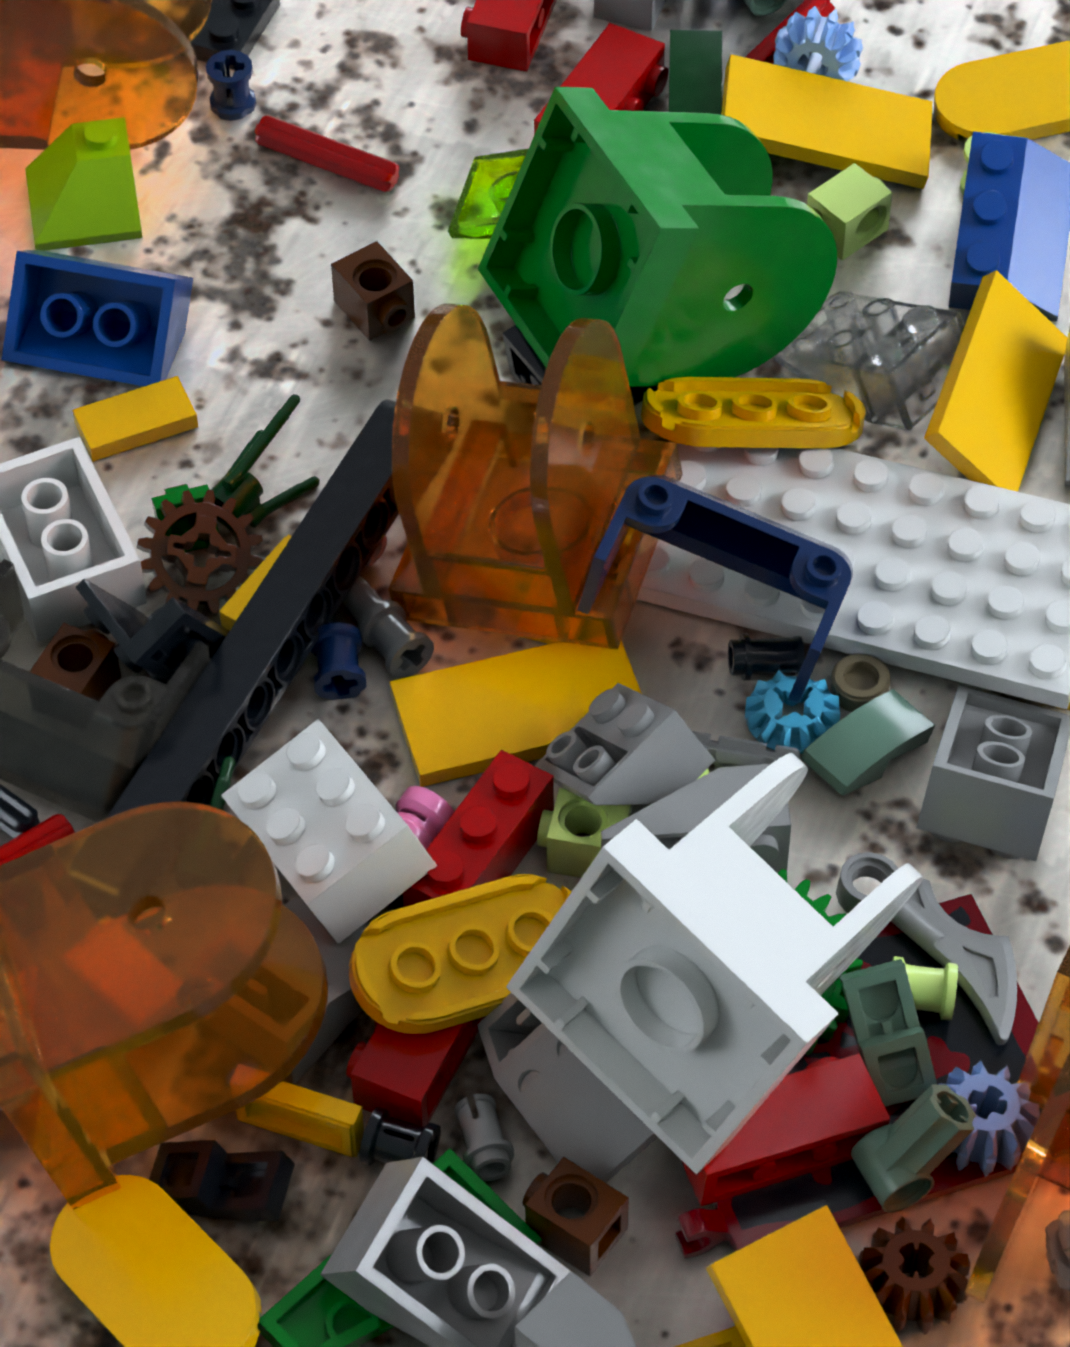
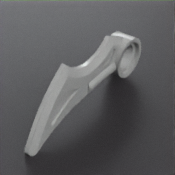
M872 852L858 853L848 858L842 866L836 889L838 903L845 912L849 913L867 896L857 891L854 887L853 881L855 879L871 877L882 883L898 867L887 857ZM923 878L919 887L893 917L891 922L943 968L947 963H956L958 965L957 983L979 1011L996 1044L1003 1045L1008 1042L1017 1004V973L1009 936L983 934L956 922L939 905L930 881Z

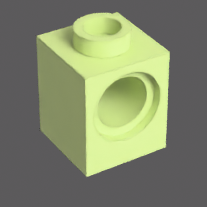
M853 163L808 193L807 205L818 213L831 230L836 242L837 257L843 261L888 230L892 191L880 179L872 177L857 164Z
M559 788L554 810H543L538 829L537 846L547 847V872L582 878L601 850V831L631 816L632 805H593L565 788ZM586 833L590 834V836L580 837L576 836V834Z

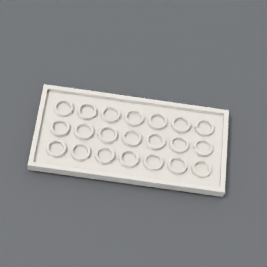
M676 444L663 472L664 476L673 478L837 547L850 559L853 567V577L823 646L824 648L851 655L867 654L878 658L886 664L1067 710L1070 702V504L838 448H727ZM637 530L631 543L634 551L632 555L626 554L615 578V592L617 595L785 638L801 636L804 643H812L826 609Z

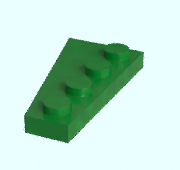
M450 1148L433 1163L439 1170L539 1247L541 1246L542 1239ZM331 1255L262 1315L257 1325L260 1334L273 1347H358L395 1326L367 1311L320 1275Z

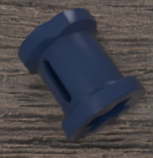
M224 50L212 55L206 63L207 78L213 84V91L209 97L211 111L224 120L243 119L246 115L252 113L256 107L255 92L249 88V80L253 74L252 60L245 53L236 50ZM230 65H233L235 68L233 77L230 75ZM232 93L233 105L230 106L227 99L229 94Z
M337 622L322 625L317 628L319 639L311 650L317 657L318 673L313 677L314 691L319 697L330 700L356 698L367 687L366 674L359 667L358 653L363 646L360 631L357 627L348 623Z

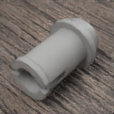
M474 1094L479 1114L478 1118H476L475 1114H472L467 1097L459 1101L454 1108L467 1149L463 1155V1162L483 1181H493L502 1178L511 1170V1162L515 1157L514 1148L509 1141L504 1140L496 1112L495 1099L487 1094Z

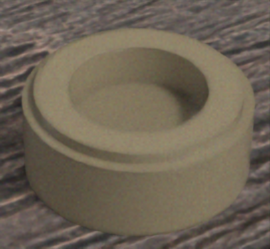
M867 654L848 655L839 660L832 670L830 692L833 695L839 696V706L842 709L853 712L865 703L890 690V672L887 666L874 656Z

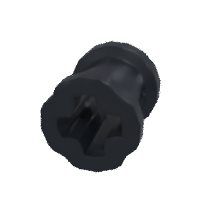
M378 1106L372 1112L363 1134L359 1153L360 1162L371 1166L375 1161L386 1164L388 1162L424 1157L433 1164L438 1150L441 1127L431 1122L422 1127L389 1116L388 1109Z

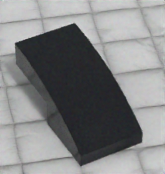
M216 1140L161 1142L149 1180L160 1186L188 1215L236 1221H279L295 1163L283 1150L227 1153Z

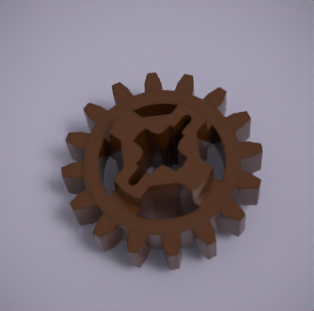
M187 490L183 491L181 495V507L176 508L167 499L161 502L160 509L164 516L162 521L155 517H147L144 526L154 534L153 538H139L136 548L149 553L150 558L141 561L142 573L153 572L155 576L146 589L149 594L164 589L168 593L165 604L172 597L185 602L187 606L194 610H197L199 604H205L208 613L213 617L219 613V600L224 598L227 602L236 592V588L238 586L241 587L250 575L247 574V570L257 569L264 561L263 558L251 554V549L259 546L263 538L262 535L258 534L247 535L245 529L254 517L249 513L237 519L232 514L236 504L234 498L231 497L220 507L214 504V490H207L202 502L195 503L192 494ZM195 516L193 527L182 536L172 534L165 536L174 524L185 518ZM217 521L222 523L232 533L237 545L226 544L216 530ZM197 540L206 542V552L215 554L216 557L208 558L204 567L195 566L194 556L185 553V550H183L192 549ZM162 560L175 564L184 576L183 587L169 576ZM218 571L235 572L232 578L221 587L205 591L208 578Z

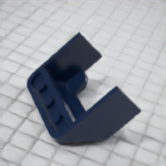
M651 475L632 482L627 487L595 553L577 610L587 615L589 614L630 527L826 609L788 697V700L799 704L853 577L852 563L847 555L837 547L664 475Z

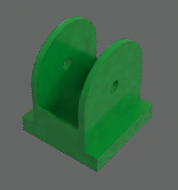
M554 87L480 262L478 271L575 411L605 412L615 411L625 387L658 386V383L676 377H737L773 358L805 330L821 309L836 274L837 247L831 230L813 208L793 198L770 196L773 182L770 157L761 141L742 122L732 117L712 113L609 110L593 88ZM744 284L739 294L731 299L724 300V297L732 288Z

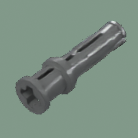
M360 574L343 600L342 605L358 622L357 628L362 636V641L368 647H376L384 656L385 668L394 678H406L418 673L431 659L434 643L425 633L416 632L406 621V612L398 602L387 599L383 600Z

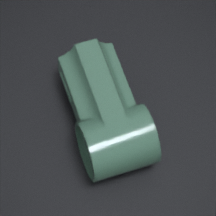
M931 1084L893 1124L884 1125L866 1134L851 1150V1157L884 1212L893 1213L901 1211L925 1197L933 1188L935 1182L930 1173L974 1130L972 1123L976 1114L964 1097L953 1092L946 1084Z

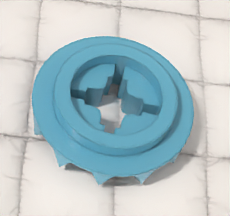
M778 670L773 679L769 681L758 680L750 697L746 698V724L756 740L768 743L767 748L775 750L776 745L797 748L800 754H803L804 750L840 721L839 696L833 695L829 691L825 679L819 681L809 679L800 703L805 702L803 716L797 712H792L788 716H782L783 703L789 706L797 705V703L788 700L797 676H785Z

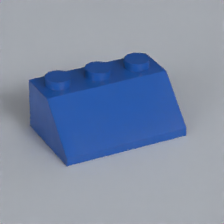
M973 131L948 308L971 310L982 277L997 270L1048 320H1058L1070 232V163L1029 138Z
M42 250L17 251L1 360L143 387L166 380L186 331L193 278Z

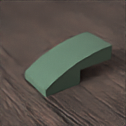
M892 689L865 703L834 724L804 750L801 760L844 796L882 778L889 760L928 743L935 724Z
M901 959L840 975L839 979L860 1056L884 1106L888 1107L918 1099L931 1084H937L925 1032L919 1023L905 964Z

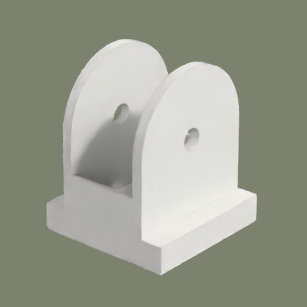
M788 753L770 764L670 850L640 821L634 820L602 847L506 986L529 1011L696 1175L731 1142L839 1014L821 995L886 927L923 880V876L909 863L904 864L887 877L833 927L755 853L750 846L787 804L807 774V766L793 753Z

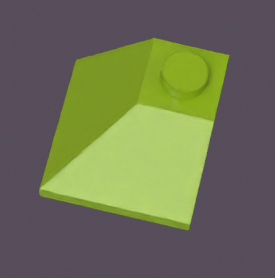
M125 117L71 124L25 168L36 250L47 251L143 238Z

